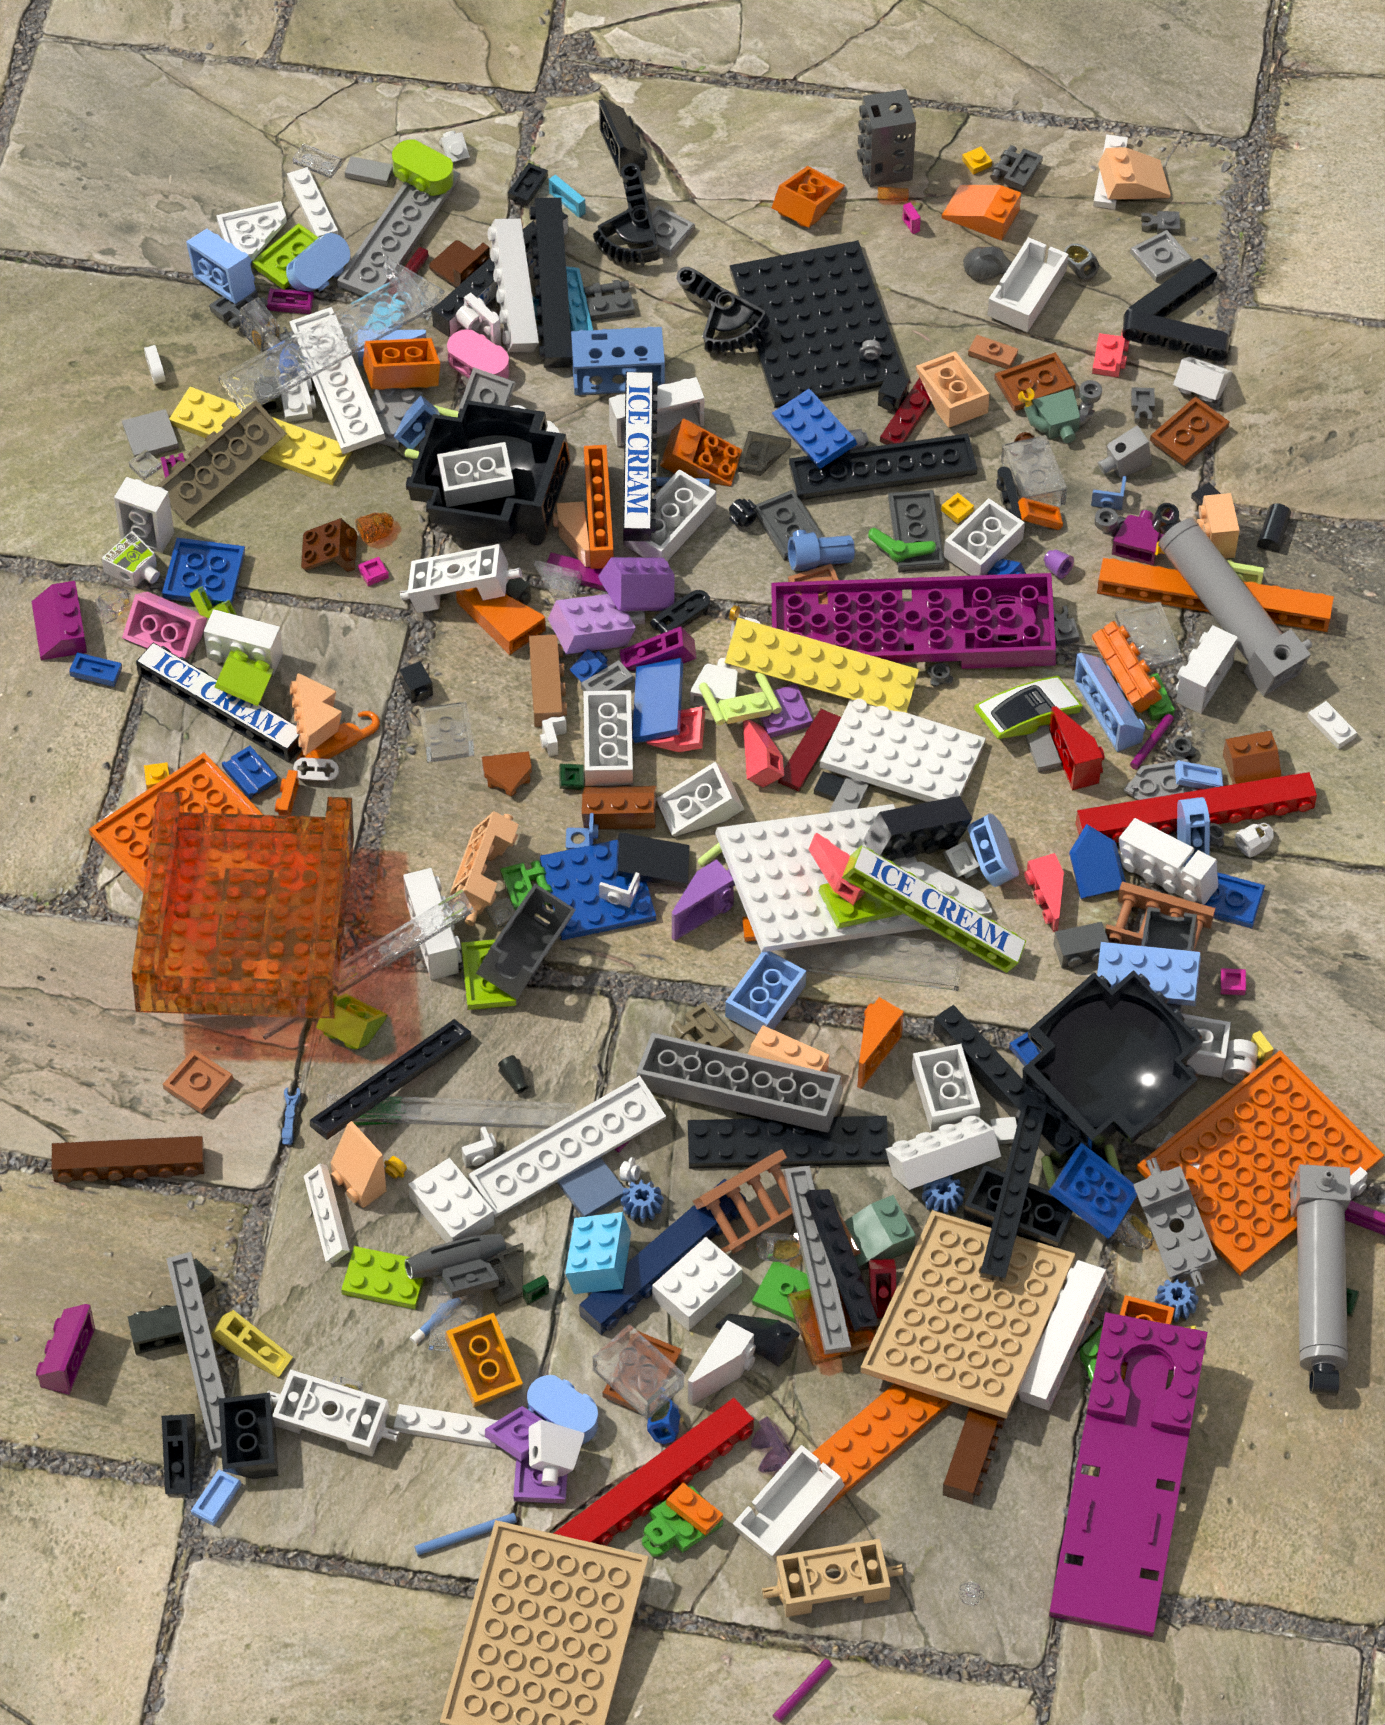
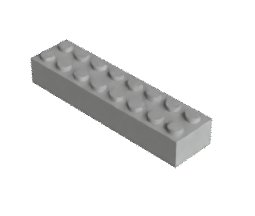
M656 1033L651 1034L636 1072L637 1077L641 1076L650 1092L827 1133L843 1093L840 1075Z

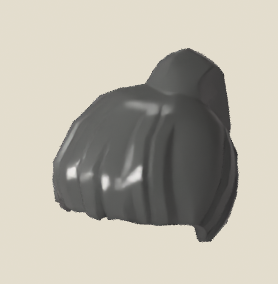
M976 247L971 249L963 259L965 272L970 277H973V279L979 281L1006 273L1012 263L1000 247Z

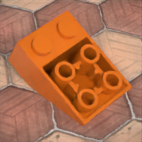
M683 418L671 430L660 466L674 474L681 470L693 478L710 479V483L730 487L742 449Z

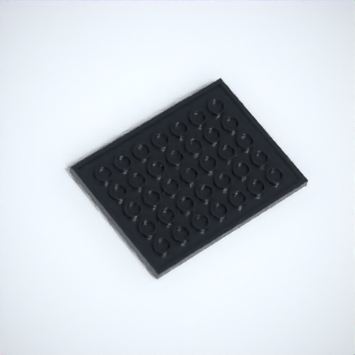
M859 240L730 265V274L737 295L763 309L770 320V324L764 331L766 338L760 336L758 338L759 344L755 343V341L753 344L774 408L782 407L807 389H810L819 399L881 387L889 372L906 378ZM753 314L747 322L749 330L757 323L760 317ZM867 340L878 341L882 348V354L874 360L866 359L860 353L863 342Z

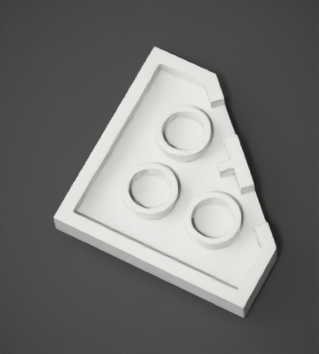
M281 201L216 215L223 240L232 243L237 249L247 253L251 261L258 256L287 222Z
M924 862L900 866V868L913 873L924 882L932 884L936 889L948 896L954 897L967 907L975 909L979 914L990 918L992 910L983 892Z

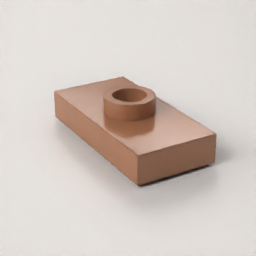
M976 335L968 350V356L1005 369L1011 368L1018 355V348L980 335Z

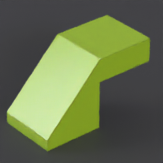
M203 586L190 593L201 616L210 618L213 609L237 615L230 600L213 607Z

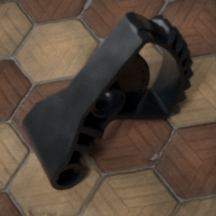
M628 163L621 169L628 209L599 224L598 230L593 233V239L597 247L602 250V253L605 256L608 255L611 260L615 259L618 264L623 261L625 266L631 262L634 267L637 263L644 267L646 262L660 259V252L649 197L640 168L637 164ZM617 233L624 241L632 244L653 242L654 245L643 249H628L612 243L607 238Z
M683 267L677 272L676 279L688 300L710 309L702 336L706 352L710 353L713 350V353L718 355L721 351L726 356L728 350H730L735 355L736 349L744 352L743 347L745 346L752 349V342L755 341V343L759 344L758 338L760 336L766 338L764 331L770 324V320L763 309L722 288L691 267ZM731 302L728 307H724L726 303ZM753 314L760 317L750 330L738 337L725 340L713 339L715 330L721 332L734 331L744 326Z

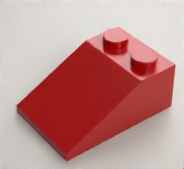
M1057 706L1052 707L1049 731L1071 789L1076 790L1099 784L1100 774L1103 773L1102 761L1105 760L1103 748L1101 746L1098 747L1095 738Z

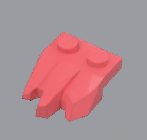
M703 707L681 710L679 735L649 740L646 743L676 752L702 749L705 710Z

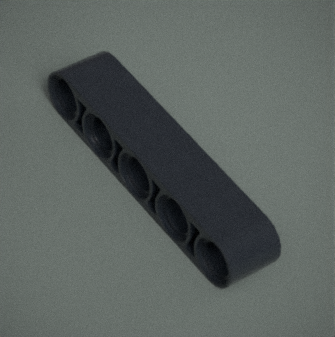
M1198 258L1131 305L1126 312L1139 311L1165 318L1215 281L1217 272L1201 258Z
M1128 311L1123 316L1122 336L1126 340L1213 361H1223L1228 358L1229 335L1226 332L1139 311Z

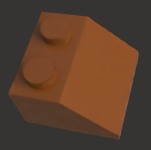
M1271 730L1225 739L1223 757L1233 784L1281 777L1278 748Z

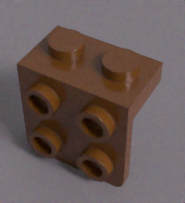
M456 240L429 264V269L455 287H458L490 259V247L482 242L473 250L461 241Z
M342 518L307 530L303 534L301 567L307 571L335 561L346 572L355 570V559L357 557L356 541L358 538L356 530Z

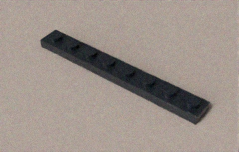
M453 1019L310 1119V1127L328 1140L344 1129L349 1122H353L470 1040L471 1031Z
M1023 1100L980 1272L981 1278L1005 1283L1048 1109L1046 1104Z

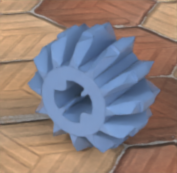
M949 1175L947 1178L943 1177L924 1184L922 1200L926 1202L925 1207L927 1210L934 1208V1211H943V1214L947 1215L948 1210L956 1213L958 1206L963 1204L965 1192L964 1187H960V1180L952 1181L953 1176Z
M642 1179L638 1185L631 1181L630 1188H624L623 1197L621 1198L624 1214H631L632 1221L640 1218L642 1223H644L646 1217L653 1221L655 1214L661 1213L662 1204L664 1203L661 1189L659 1187L654 1188L652 1181L647 1185L644 1184Z
M1178 1277L1174 1280V1283L1167 1279L1164 1282V1286L1160 1285L1158 1287L1157 1295L1155 1296V1303L1175 1308L1173 1315L1175 1322L1179 1320L1180 1316L1187 1320L1189 1314H1194L1199 1300L1198 1296L1195 1295V1287H1188V1280L1179 1283Z

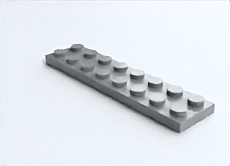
M453 170V186L446 193L436 196L419 191L411 184L404 182L337 279V286L377 301L461 179L460 173Z

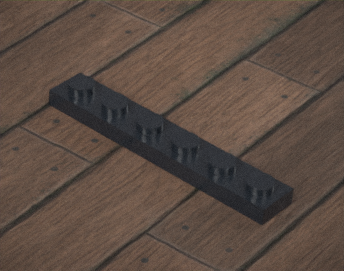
M829 1189L809 1190L805 1194V1198L855 1331L875 1330L880 1324Z

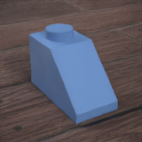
M420 395L406 411L394 438L408 449L413 450L425 437L426 424L430 423L433 414L440 415L438 409Z

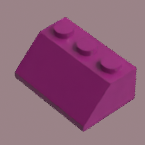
M69 581L50 585L31 601L40 659L47 660L76 655L77 652L87 653L76 582Z
M83 1304L64 1309L61 1318L56 1319L53 1328L54 1336L52 1340L49 1339L45 1346L46 1356L43 1362H39L36 1370V1377L39 1379L41 1388L70 1395L95 1331L90 1305Z

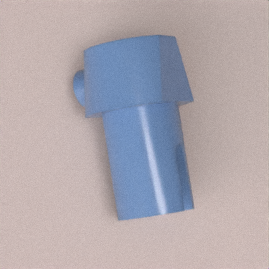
M797 530L788 541V559L790 567L794 571H809L817 568L818 565L852 563V560H854V541L850 535L817 538L814 532L806 533L805 530Z

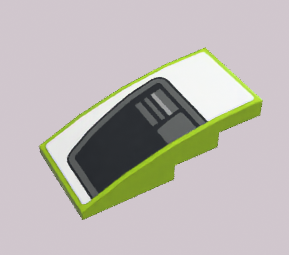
M1054 676L1022 684L996 694L976 704L974 710L997 739L1032 734L1038 730L1039 726L1050 724L1051 709L1054 706H1057L1066 715L1080 713L1083 705L1061 678Z

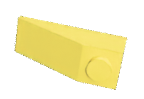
M234 1310L223 1315L211 1332L212 1338L228 1351L277 1378L293 1358V1356Z

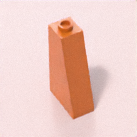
M477 587L456 591L457 603L509 655L529 643V636H538L546 631L545 616L506 594L502 597L483 600Z

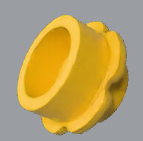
M391 1156L388 1161H384L386 1166L384 1170L389 1176L394 1179L398 1176L404 1177L407 1166L399 1158Z

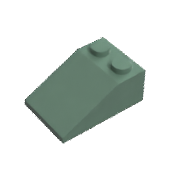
M894 1195L868 1205L845 1221L861 1252L855 1256L860 1272L869 1268V1260L893 1259L915 1249L916 1235Z

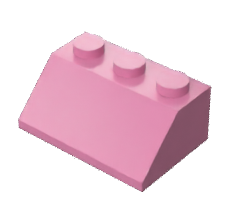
M149 592L135 594L122 638L145 648H148L154 642L159 646H165L174 655L188 659L202 638L208 618Z

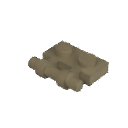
M706 1002L701 1003L685 1014V1020L688 1023L684 1026L679 1021H675L671 1025L678 1039L723 1048L734 1041L733 1033ZM694 1031L701 1037L698 1041L691 1036V1033Z

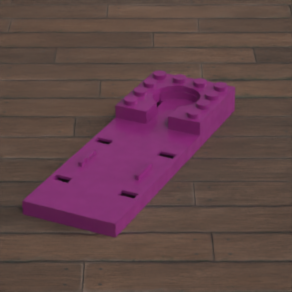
M1052 573L771 583L772 627L895 663L961 661V669L1056 665ZM902 590H912V601L903 602ZM818 593H828V604H819ZM998 636H1017V640L1001 641L998 640ZM904 645H914V651H904Z
M1105 1312L1050 1605V1617L1153 1637L1208 1332ZM1123 1362H1128L1125 1381H1123L1121 1378V1366ZM1174 1371L1171 1385L1166 1389L1168 1372ZM1082 1465L1100 1468L1099 1477L1081 1474ZM1157 1479L1175 1483L1174 1492L1157 1489ZM1070 1554L1084 1557L1082 1566L1064 1563L1065 1555ZM1141 1569L1159 1572L1158 1581L1139 1578Z

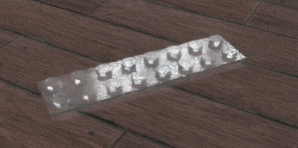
M879 935L771 952L806 970V972L959 991L964 948L955 943Z

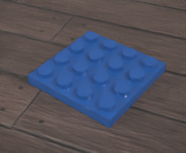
M617 840L540 856L541 867H544L546 871L545 878L547 884L551 885L552 888L550 893L576 909L561 934V940L656 921V914L646 881L640 880L639 889L630 907L620 904L615 905L599 897V885L601 882L628 891L633 880L632 878L616 876Z

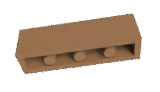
M556 635L529 636L534 727H542V721L548 720L551 717L567 716V704L562 702L561 696H566L565 682H560V677H564V663H559V658H563V647L561 644H558Z

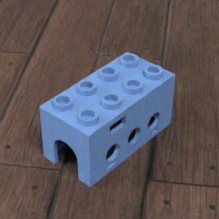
M662 327L571 331L574 395L625 393V381L617 384L613 382L612 378L616 375H621L626 380V372H653V381H658V386L665 384ZM598 376L603 381L601 384L594 385L590 382V379Z

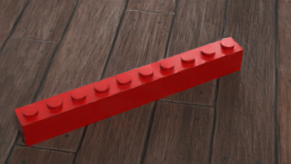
M1310 772L1081 809L1077 810L1075 824L1079 835L1085 825L1088 824L1116 843H1119V837L1134 818L1166 834L1176 832L1178 800L1204 797L1208 807L1210 824L1238 823L1248 819L1258 820L1272 815L1282 816L1296 811L1306 812L1315 808L1317 794Z
M732 1398L553 1534L607 1546L614 1535L620 1531L625 1532L632 1526L634 1520L649 1514L655 1504L659 1501H666L682 1483L687 1485L700 1470H707L720 1455H727L732 1450L733 1445L740 1440H747L754 1430V1418L735 1398Z

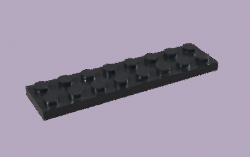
M968 433L852 449L821 469L808 456L789 458V467L795 493L800 500L977 475L978 470Z
M887 1116L834 1117L828 1133L767 1118L688 1120L689 1168L751 1167L781 1149L787 1157L780 1162L782 1166L889 1164L886 1152L888 1148Z

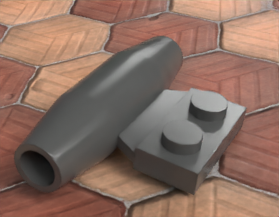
M501 1234L469 1236L433 1246L405 1259L406 1273L410 1279L442 1276V1284L451 1299L498 1287L499 1278L490 1263L486 1262L506 1252V1244Z

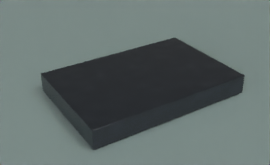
M620 832L617 840L616 876L633 879L637 872L640 873V880L686 888L688 885L690 845Z

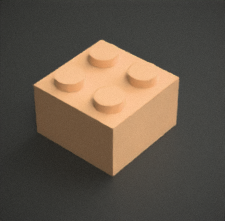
M1227 493L1204 496L1202 505H1199L1200 519H1197V523L1225 559L1235 558L1240 530L1232 495Z

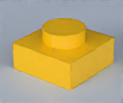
M981 146L962 154V161L973 175L992 167L991 158Z
M957 492L942 504L941 511L958 524L974 511V505Z
M168 762L144 765L147 789L169 776Z

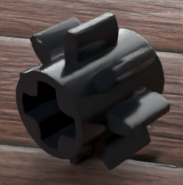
M737 499L729 507V514L731 515L729 520L735 526L740 525L743 527L744 525L747 527L757 517V512L754 510L757 506L750 499L747 501L745 499Z

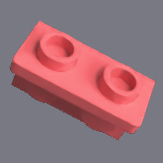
M1099 333L1092 374L1119 378L1120 369H1125L1127 359L1123 352H1128L1130 342L1123 338L1122 333L1121 336Z

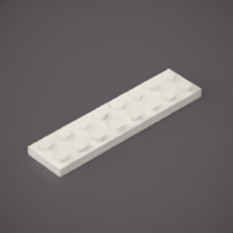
M332 307L290 321L291 329L297 339L298 346L342 454L385 440V434Z
M638 1076L471 1172L469 1178L478 1193L494 1212V1218L664 1121L666 1115L641 1076Z

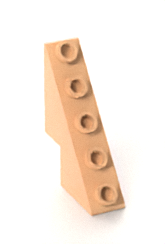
M298 673L296 681H291L290 695H293L292 708H295L294 721H297L296 733L300 734L299 747H302L303 755L306 756L338 732L342 711L333 707L337 691Z

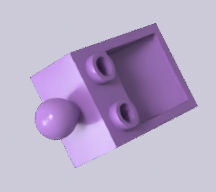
M717 859L696 872L673 909L672 939L674 941L718 914L726 913L734 905V880L730 870L726 871Z

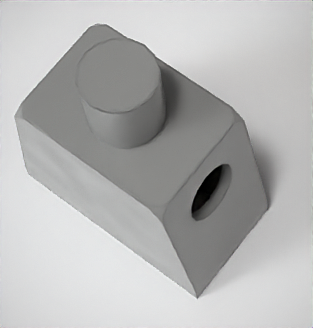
M1137 425L1110 442L1106 446L1108 457L1098 462V466L1103 474L1114 469L1118 477L1122 478L1123 476L1130 475L1152 465L1149 441Z

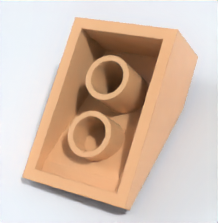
M1127 147L1105 149L1098 166L1108 200L1170 198L1171 194L1161 160Z
M956 351L916 366V371L937 414L948 428L988 413L989 392Z
M352 1121L349 1122L331 1160L332 1173L330 1175L336 1185H342L345 1188L347 1196L353 1203L357 1202L364 1208L387 1192L383 1155Z

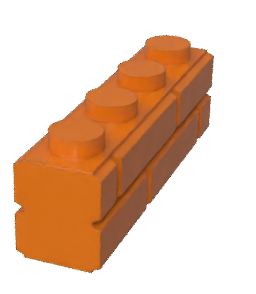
M1112 621L1104 626V629L1094 633L1092 639L1131 705L1138 713H1142L1150 705L1162 699L1158 691L1162 687L1154 676H1149L1148 673L1151 669L1144 659H1139L1138 655L1141 652L1134 642L1130 644L1128 638L1131 635L1124 625L1120 627L1115 621Z

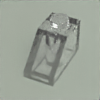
M535 560L534 565L550 594L555 598L554 601L577 598L582 581L580 571Z

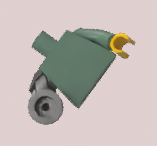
M1094 380L1084 381L1079 389V397L1082 400L1079 408L1073 389L1033 399L1034 391L1028 388L1026 390L1028 398L1021 391L1018 394V399L1020 402L1025 403L1024 409L1032 427L1045 433L1050 439L1061 436L1064 443H1071L1076 439L1075 432L1079 430V427L1084 426L1092 418L1095 411L1092 410L1094 403L1098 402L1102 396V386Z

